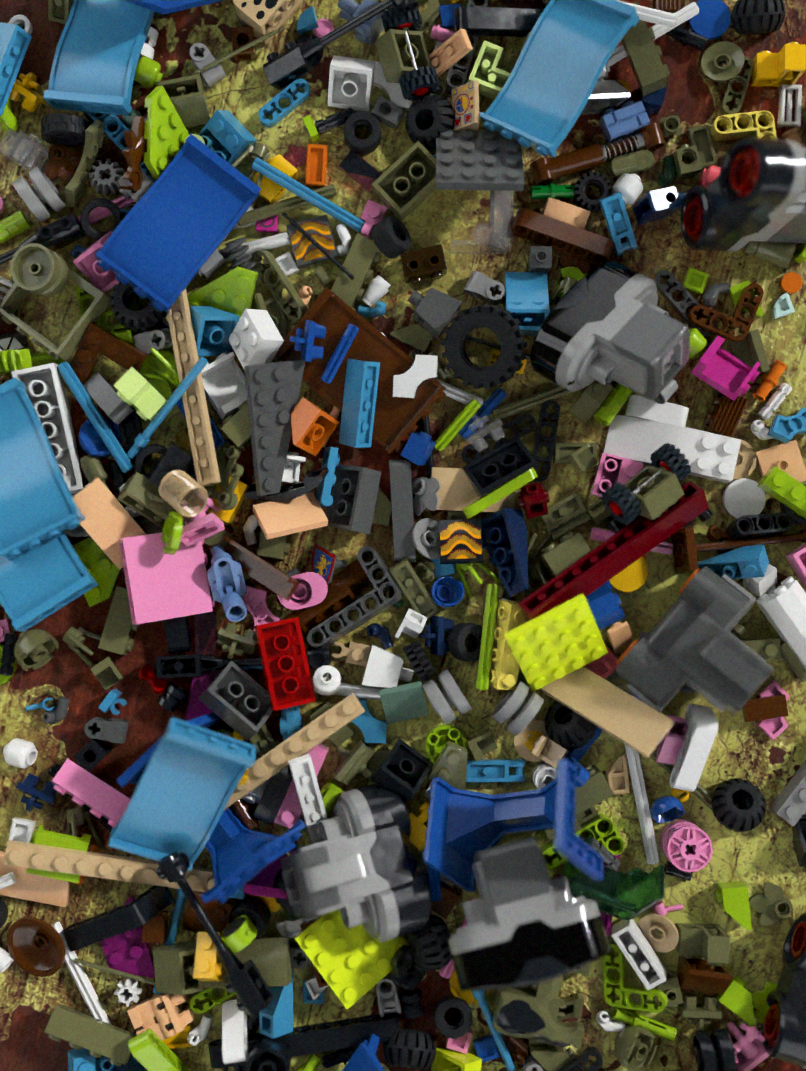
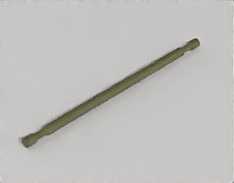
M281 26L279 29L273 30L215 60L202 69L194 71V75L200 74L274 36L276 33L285 30V27Z
M77 958L74 960V963H81L88 967L155 985V981L91 962L81 961Z

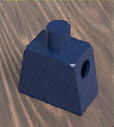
M675 186L647 191L632 206L638 226L671 216L683 205L686 193H678Z

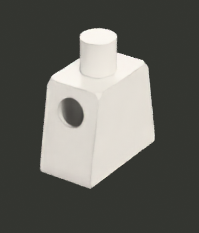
M373 644L362 685L391 688L397 686L398 680L411 683L414 670L402 667L403 657Z

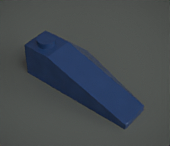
M503 508L481 520L483 549H486L490 555L489 560L491 564H495L498 569V576L509 596H515L528 590L527 528L522 509Z

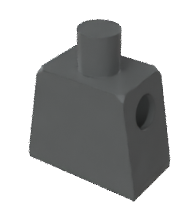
M431 288L425 297L414 291L408 299L410 303L417 307L413 315L414 320L437 341L445 328L449 326V321L459 312L462 304L460 300L434 288Z

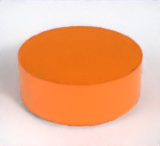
M795 272L785 274L779 282L782 292H788L789 295L799 291L803 284L801 276Z

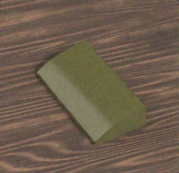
M289 937L255 939L241 951L233 953L242 963L252 959L267 986H288L292 982ZM224 971L222 982L203 981V988H226V972Z

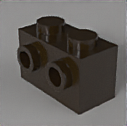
M442 244L400 253V261L406 283L410 282L412 285L423 282V279L427 278L436 280L444 277L443 275L447 273Z

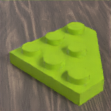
M157 86L145 98V108H148V121L144 123V139L147 140V152H144V163L154 180H157L183 147L184 140L189 135L163 86Z
M239 266L235 267L228 273L187 295L189 308L190 306H210L241 317L245 309H251L258 272Z
M91 537L72 545L82 563L98 584L84 594L89 607L110 599L122 568L119 570Z

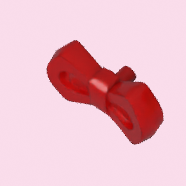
M147 665L140 669L138 678L146 680L148 685L152 686L154 694H160L165 691L167 682L157 678L152 666Z

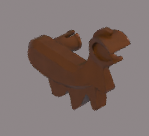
M148 113L144 116H135L132 131L124 132L128 149H123V154L128 162V169L124 173L123 179H129L130 185L120 187L123 190H131V193H136L142 186L140 163L144 152H147V140L144 139V123L148 121Z

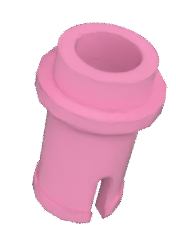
M439 24L438 26L433 25L430 38L433 39V42L436 40L445 42L456 32L441 28Z

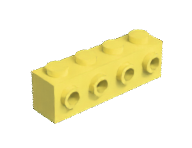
M499 600L489 685L499 690H516L520 667L503 634L527 622L517 601Z

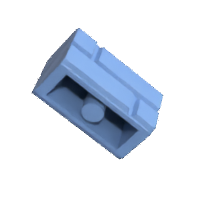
M634 100L628 101L618 110L614 108L608 109L603 112L599 121L607 144L608 142L613 143L614 140L619 141V139L639 133L641 128L650 124L649 117L641 100L638 102H634Z

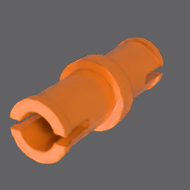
M775 360L768 373L762 376V382L753 392L752 396L758 401L764 402L772 388L778 385V379L786 370L787 365L780 360Z

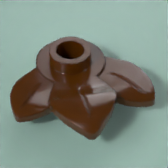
M62 144L53 145L49 150V161L45 165L46 175L50 180H54L59 176L63 181L69 183L79 166L82 154L78 151L68 150ZM61 151L63 153L62 156L56 157V153Z

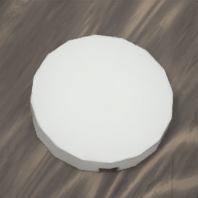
M742 478L734 480L727 485L723 492L722 503L729 516L737 519L741 516L757 515L762 512L765 507L766 497L764 490L757 486L759 483L752 479Z

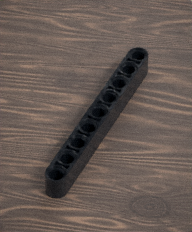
M397 1013L384 1014V1017H380V1014L293 1027V1032L274 1039L283 1042L290 1050L291 1057L357 1047L364 1040L368 1041L372 1033L380 1037L379 1043L389 1042L391 1035L400 1027ZM255 1033L254 1036L247 1035L248 1054L255 1043L267 1036L260 1033ZM222 1039L214 1040L208 1044L212 1068L218 1069L244 1065L247 1062L224 1064Z

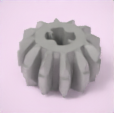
M107 158L104 164L99 160L98 167L92 165V169L95 172L89 173V177L92 179L90 184L92 187H96L95 191L99 194L103 192L108 197L111 191L113 195H116V189H121L117 181L124 175L125 171L123 168H119L120 165L116 161L112 163Z

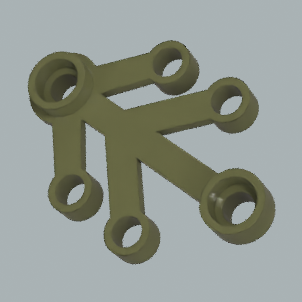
M226 441L224 445L215 450L221 480L217 484H220L221 492L216 491L214 486H204L207 490L208 498L218 500L219 508L225 511L234 509L237 504L238 497L234 491L244 471L243 466L236 464L237 459L241 455L240 448L230 446L229 442ZM226 455H227V457L229 458V461H228L227 465H226V462H225V456H226Z

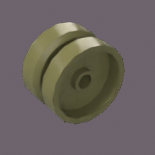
M29 243L22 246L15 252L11 260L10 272L15 283L19 287L40 297L56 295L64 288L68 280V268L65 260L61 255L40 244Z

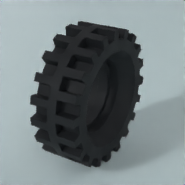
M484 304L459 312L457 317L449 321L451 323L450 327L444 330V333L447 334L446 339L441 341V345L445 346L442 358L447 357L448 364L445 365L447 370L452 369L454 371L452 376L455 379H462L463 385H473L474 389L492 388L514 377L515 372L521 369L522 366L520 364L526 358V354H523L524 348L527 347V342L523 341L525 331L524 329L520 330L518 326L520 321L513 319L510 316V311H503L497 305L489 306V304ZM478 327L494 331L500 340L501 354L498 360L488 367H481L472 363L465 351V340L468 334Z

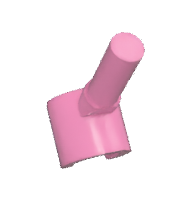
M656 901L651 904L654 913L662 916L670 911L683 910L682 904L664 906L663 901Z

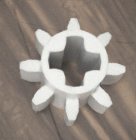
M127 978L125 983L122 980L119 981L117 984L119 988L114 992L115 995H118V1003H126L128 1007L132 1000L135 1003L138 1002L140 999L138 995L143 991L142 988H139V981H134L130 978Z

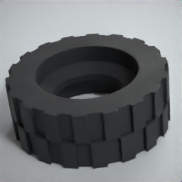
M49 114L41 119V138L52 145L62 144L66 147L84 146L85 130L89 127V122L76 115Z

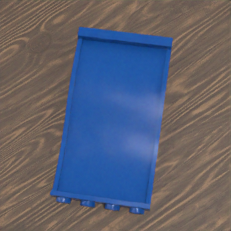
M190 134L165 171L125 216L102 248L96 252L97 264L105 271L111 270L115 273V278L122 284L126 285L128 283L134 288L133 291L141 298L147 297L151 300V305L158 311L162 312L164 310L169 313L171 307L191 280L226 239L251 204L258 198L261 188Z

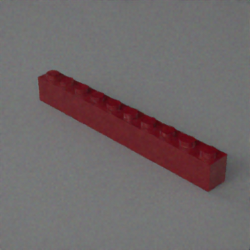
M688 481L681 486L684 495L675 504L663 511L659 517L654 520L643 516L638 517L519 602L518 605L525 620L528 622L582 593L585 597L695 519L709 508L704 490L692 481Z

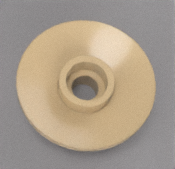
M646 914L639 919L637 926L654 951L669 952L677 946L679 933L676 926L668 918L659 914Z

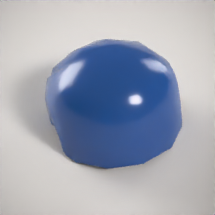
M452 576L438 578L433 583L430 593L435 604L442 608H451L462 601L465 591L461 581H457Z
M673 796L659 797L652 803L650 808L652 818L657 824L673 821L685 814L682 803Z

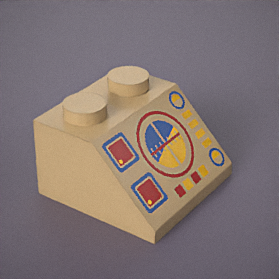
M474 80L452 89L451 97H447V101H449L455 111V127L453 131H463L465 129L478 131L479 80Z

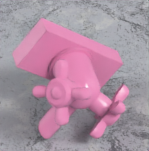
M208 498L205 508L196 516L189 518L182 516L185 526L182 529L181 541L185 545H193L225 530L224 522L215 514L210 513L206 515V511L210 507L216 512L219 511V508L214 505L211 498Z
M730 1021L727 1023V1028L737 1040L736 1043H732L736 1068L738 1071H751L769 1056L763 1046V1042L766 1039L761 1035V1030L758 1031L756 1029V1025L748 1027L742 1023L740 1027L747 1031V1034L743 1035L735 1023ZM769 1040L770 1047L773 1048V1044Z

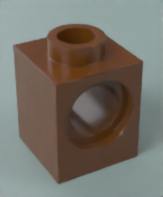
M239 25L236 28H231L233 51L244 46L239 44L242 40H248V43L255 40L253 27ZM254 45L235 55V61H256V46Z
M161 911L142 925V942L152 946L164 943L168 934V911Z

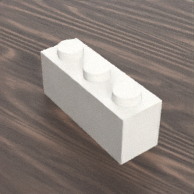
M629 915L612 925L611 936L647 990L665 982V966L632 917Z

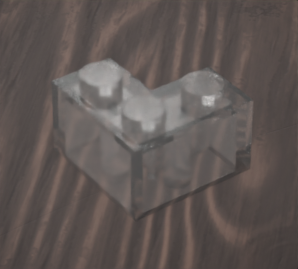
M9 128L0 143V154L26 171H30L38 166L43 172L45 165L49 161L47 147L41 143L40 138L32 133L27 135L20 130L15 132Z

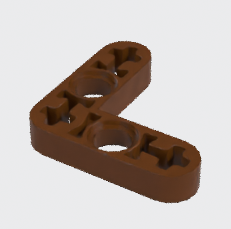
M751 283L746 286L740 295L732 317L706 306L696 305L689 310L687 315L688 321L692 325L717 336L719 335L728 341L739 342L749 332L763 298V288L757 283ZM754 289V294L757 296L753 297L750 303H748L747 301L750 299L751 293H749L748 291ZM742 307L749 310L750 315L748 318L741 317L740 309ZM700 311V316L704 318L697 320L694 313ZM714 318L722 321L723 326L721 329L713 327L712 321ZM738 327V328H739L738 332L741 333V335H738V336L736 337V336H734V335H735V332L732 331V330H734V329H736V328Z

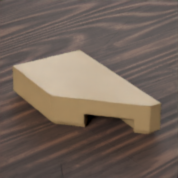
M621 753L605 772L606 781L614 794L630 793L626 753Z

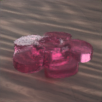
M292 144L288 147L289 153L283 155V158L295 168L298 167V163L300 165L306 163V157L304 156L306 149L303 146L297 149L296 145Z

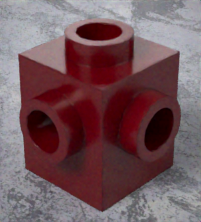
M541 482L520 487L521 496H518V503L520 509L524 508L527 519L547 515V503L550 500L548 491L543 490Z

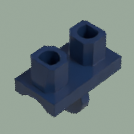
M444 616L430 617V625H425V633L419 634V638H425V646H430V654L444 655V652H449L448 639H444V631L452 630L453 620L446 619Z
M30 773L26 776L23 783L19 782L16 786L19 791L31 796L30 798L23 796L21 802L27 804L25 810L31 812L34 807L41 810L43 804L38 802V799L55 805L57 801L55 798L57 791L53 789L55 785L47 781L42 791L35 788L40 778Z

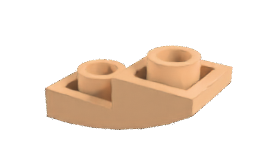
M548 197L542 215L585 229L590 211Z
M627 621L623 623L616 622L607 630L611 651L615 656L624 653L633 643Z

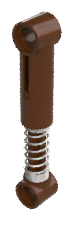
M652 123L641 128L639 133L634 134V136L625 137L624 140L619 139L618 142L614 140L613 143L608 142L607 145L597 143L556 156L555 158H540L530 164V169L536 186H543L557 178L602 165L604 161H607V158L611 159L613 156L617 157V155H622L623 153L627 154L635 149L636 151L642 149L649 150L650 152L655 151L666 143L660 124Z

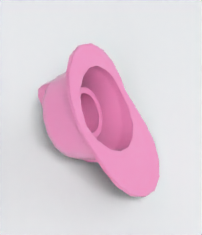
M305 572L291 576L300 584L289 601L278 595V599L284 607L291 610H299L321 603L326 598L328 586L320 574Z

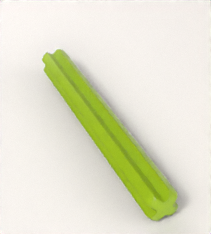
M497 584L487 585L476 689L488 690L499 596V585Z

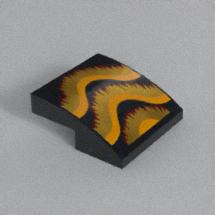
M481 519L438 520L440 565L483 563Z

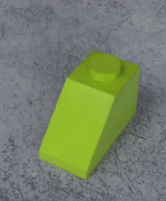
M742 881L716 883L717 890L714 891L716 903L745 929L752 930L748 886Z
M738 975L735 978L732 976V981L724 994L716 993L715 997L724 1006L754 1027L756 1023L751 992L746 988L747 983Z

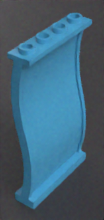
M73 0L69 17L58 41L53 58L48 90H45L43 96L51 108L131 116L133 108L130 102L135 71L152 23L154 11L123 0Z
M551 0L529 34L505 85L486 112L479 114L484 122L483 126L492 132L495 130L499 131L508 140L512 138L518 140L517 142L525 148H529V146L535 148V151L542 156L550 155L555 158L557 148L580 116L613 51L630 27H635L638 23L639 17L635 7L617 0Z
M13 378L0 385V557L9 559L19 557L21 552L26 549L39 547L41 542L46 539L50 540L60 536V532L66 529L71 530L78 527L80 522L85 520V516L81 514L64 480L43 425L26 393L27 389L24 383L17 378Z
M64 531L60 532L61 535L54 539L42 541L41 545L37 548L22 551L21 555L17 558L0 557V603L17 631L25 632L98 585L82 563Z
M171 717L168 727L148 761L123 815L115 828L111 830L108 846L158 862L175 851L177 853L184 852L189 857L190 867L188 871H191L193 863L207 844L238 782L248 767L253 766L256 757V746Z

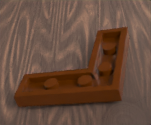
M91 322L70 362V366L83 385L89 379L101 354L127 370L133 367L138 372L147 355L96 323Z

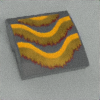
M327 215L297 222L334 258H338ZM292 224L286 225L298 269L330 260Z

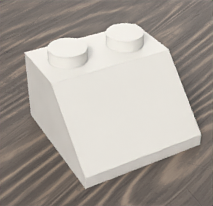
M333 55L329 71L327 106L344 109L351 107L353 110L369 112L375 61Z

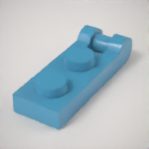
M621 192L600 199L599 203L611 240L614 243L613 250L615 255L618 257L624 254L626 250L632 251L637 249V243ZM626 237V242L621 244L620 239Z
M330 446L324 449L321 469L328 467L329 472L317 487L316 499L321 507L330 506L333 503V497L330 493L331 488L334 487L336 482L335 466H338L340 461L339 448Z
M467 759L466 782H524L525 774H523V767L525 766V759H481L477 762L475 759ZM509 767H515V774H509Z

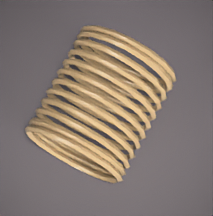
M173 470L161 480L159 485L160 496L182 516L194 517L205 508L208 502L207 490L184 471Z

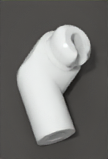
M342 223L336 226V231L342 245L336 247L340 257L345 254L347 256L351 248V236L346 225Z
M761 420L753 421L750 428L755 436L761 440L773 439V437L767 435L769 429L762 424Z
M599 1011L596 1015L598 1024L606 1032H621L626 1028L624 1022L613 1020L606 1011Z
M203 1014L200 1024L189 1032L187 1040L190 1045H198L199 1042L206 1038L213 1019L211 1015Z

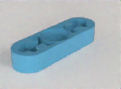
M304 79L294 80L265 104L258 114L261 124L267 128L274 127L302 104L310 95L308 82ZM297 87H304V93H297ZM281 99H289L290 105L287 108H281L279 106ZM265 113H268L269 115L272 114V118H273V119H272V120H269L268 118L265 119V115H264V114H265Z

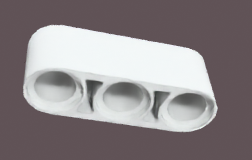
M630 395L625 416L685 427L689 408L669 402L659 404L643 396Z
M237 999L222 1002V1056L224 1064L247 1061L248 1058L247 1011H240L238 1009Z

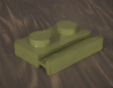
M576 492L548 507V514L540 516L553 540L591 519Z

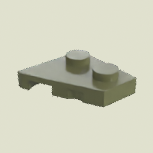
M447 741L428 772V779L432 780V778L441 777L452 787L466 790L467 749Z

